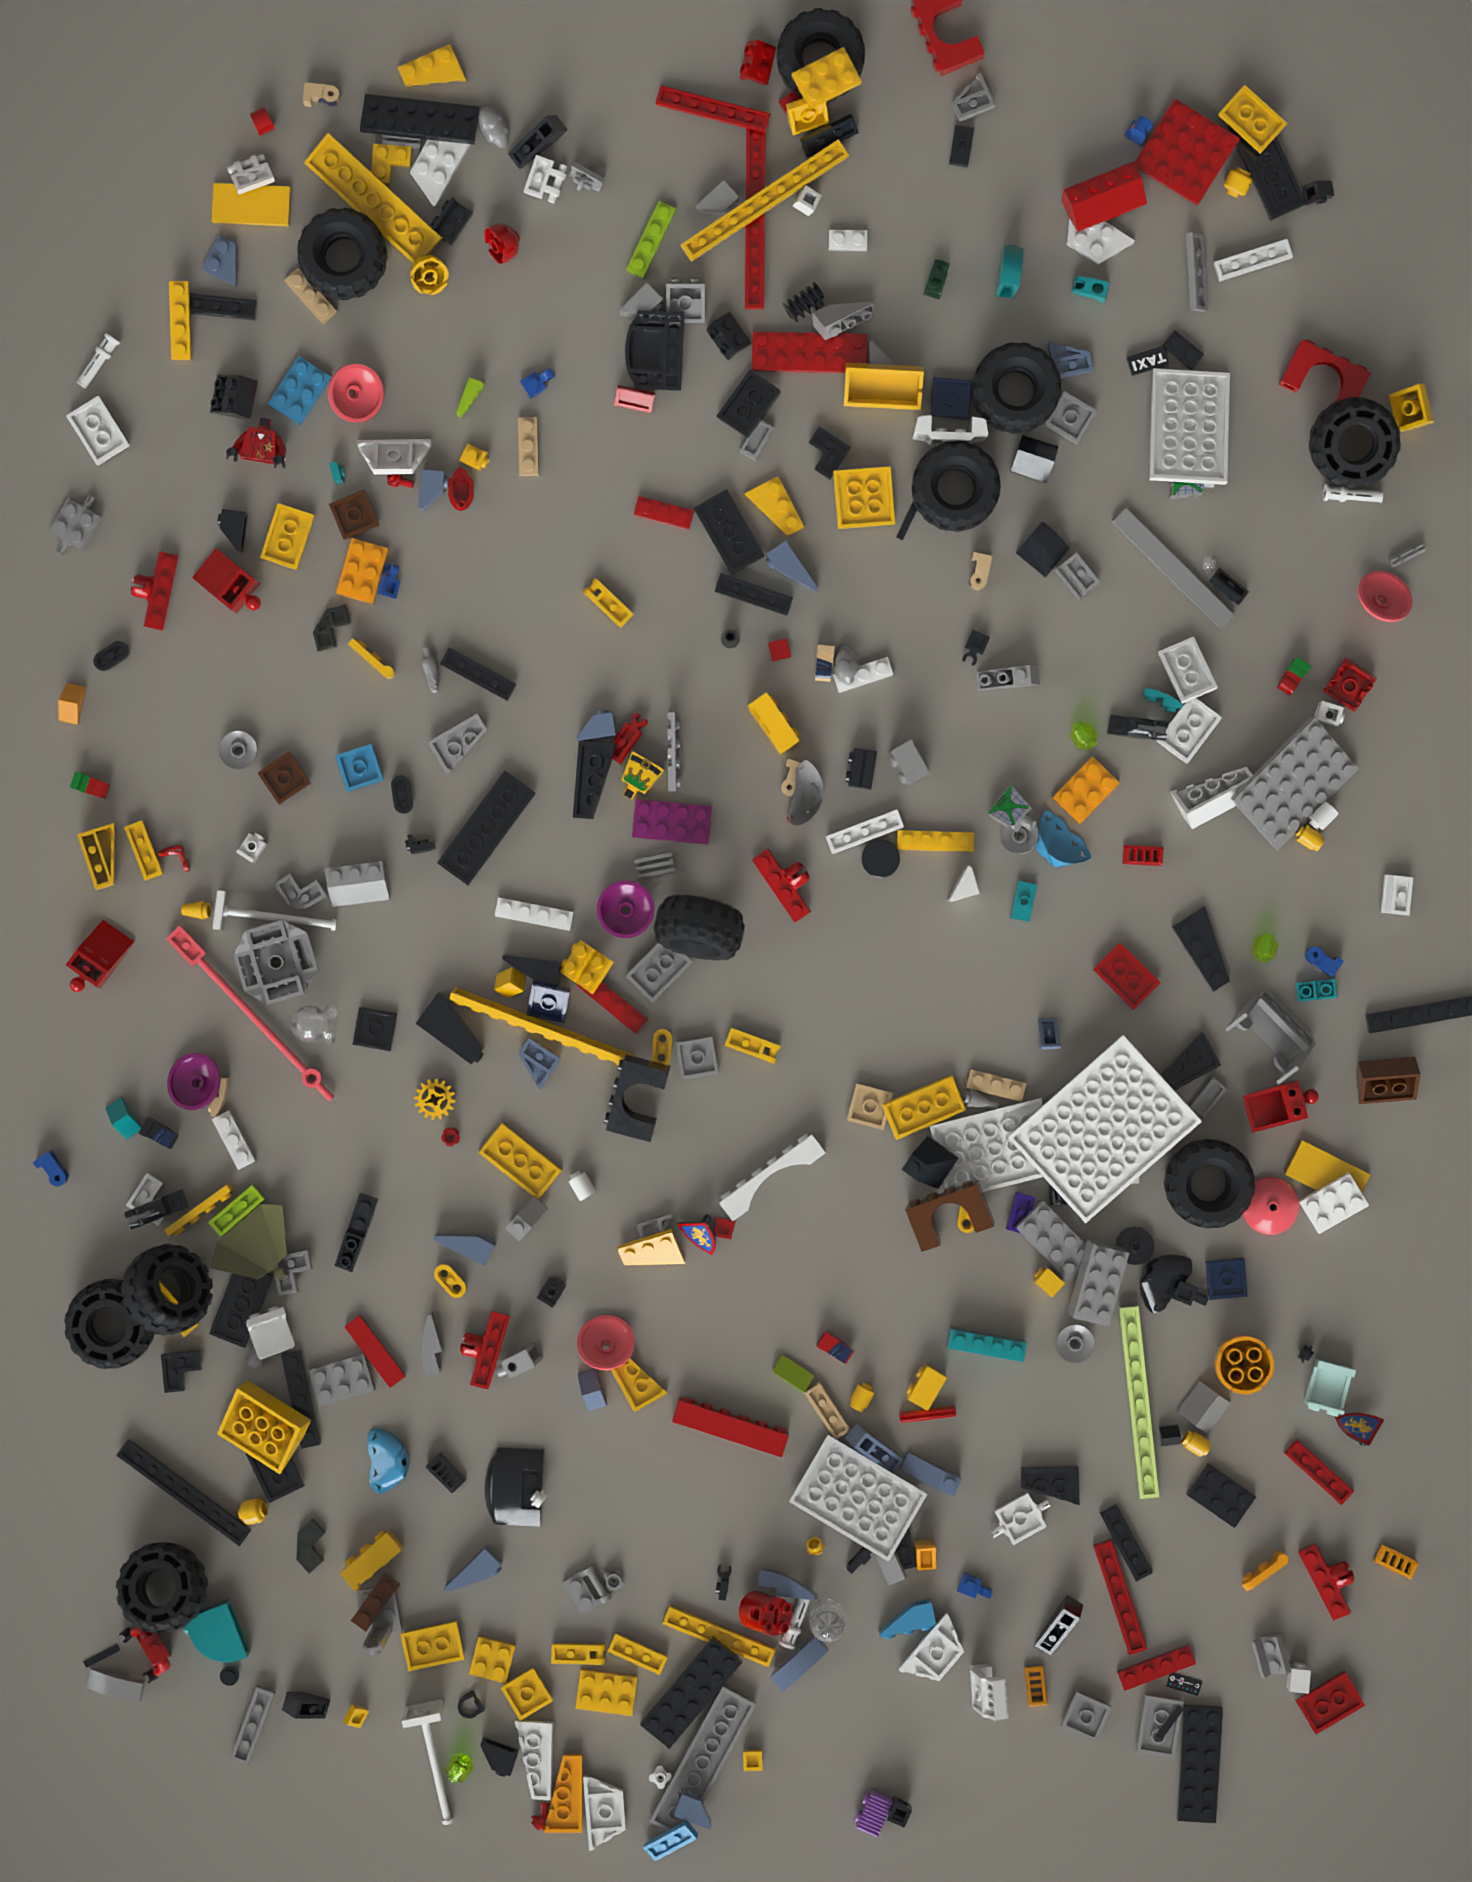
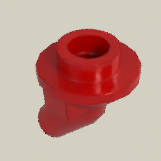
M403 474L387 475V484L394 488L399 485L409 488L414 487V481L402 478Z
M547 1802L540 1803V1815L531 1816L533 1819L531 1824L538 1831L540 1829L545 1830L548 1817Z

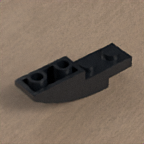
M363 1193L359 1194L334 1266L353 1272L379 1199Z

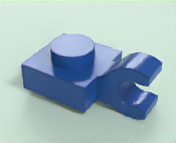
M549 368L540 376L535 371L520 382L529 397L533 398L547 389L544 383L553 379L555 375Z
M386 563L384 567L386 576L381 575L377 594L396 599L400 580L396 579L399 566Z
M965 1572L957 1589V1592L972 1598H976L978 1593L990 1599L993 1593L992 1589L981 1585L982 1579Z

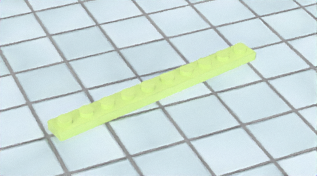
M1139 1306L1119 1307L1139 1498L1159 1497Z

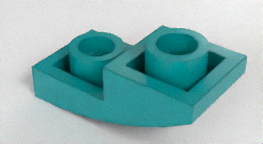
M1149 688L1143 689L1142 697L1147 698L1149 702H1158L1160 699V707L1165 708L1167 712H1176L1177 709L1182 708V704L1166 693Z
M1336 979L1296 983L1298 1002L1338 998Z

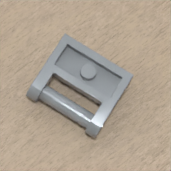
M593 1564L563 1581L582 1615L612 1598L610 1593L606 1592L594 1572ZM584 1576H589L591 1582L593 1583L594 1587L600 1595L599 1598H595L591 1589L589 1588L588 1584L583 1578Z

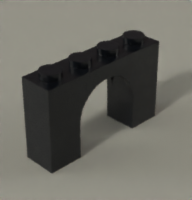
M626 1054L624 1060L620 1059L617 1070L621 1071L620 1077L615 1078L613 1085L616 1093L615 1095L611 1094L608 1105L612 1106L611 1112L606 1113L604 1123L607 1124L606 1131L651 1142L657 1118L632 1111L625 1103L624 1092L629 1087L637 1084H644L664 1090L671 1066Z

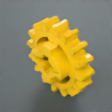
M436 1078L434 1083H432L431 1079H428V1085L421 1083L422 1089H416L419 1096H414V1099L418 1100L415 1107L420 1106L421 1109L418 1113L425 1112L424 1118L431 1115L432 1120H435L436 1116L439 1119H443V1113L448 1116V1109H454L451 1103L456 1102L455 1099H452V1096L456 1093L449 1091L452 1086L446 1087L445 1080L439 1083V1079ZM436 1087L442 1088L445 1093L437 1091ZM428 1089L429 1094L427 1098L423 1099V1094ZM433 1094L436 1097L443 1096V1098L437 1101V1104L431 1101L427 1102L428 1100L433 1098ZM448 1099L446 1107L442 1110L443 1101ZM429 1105L435 1112L429 1111L425 1106Z

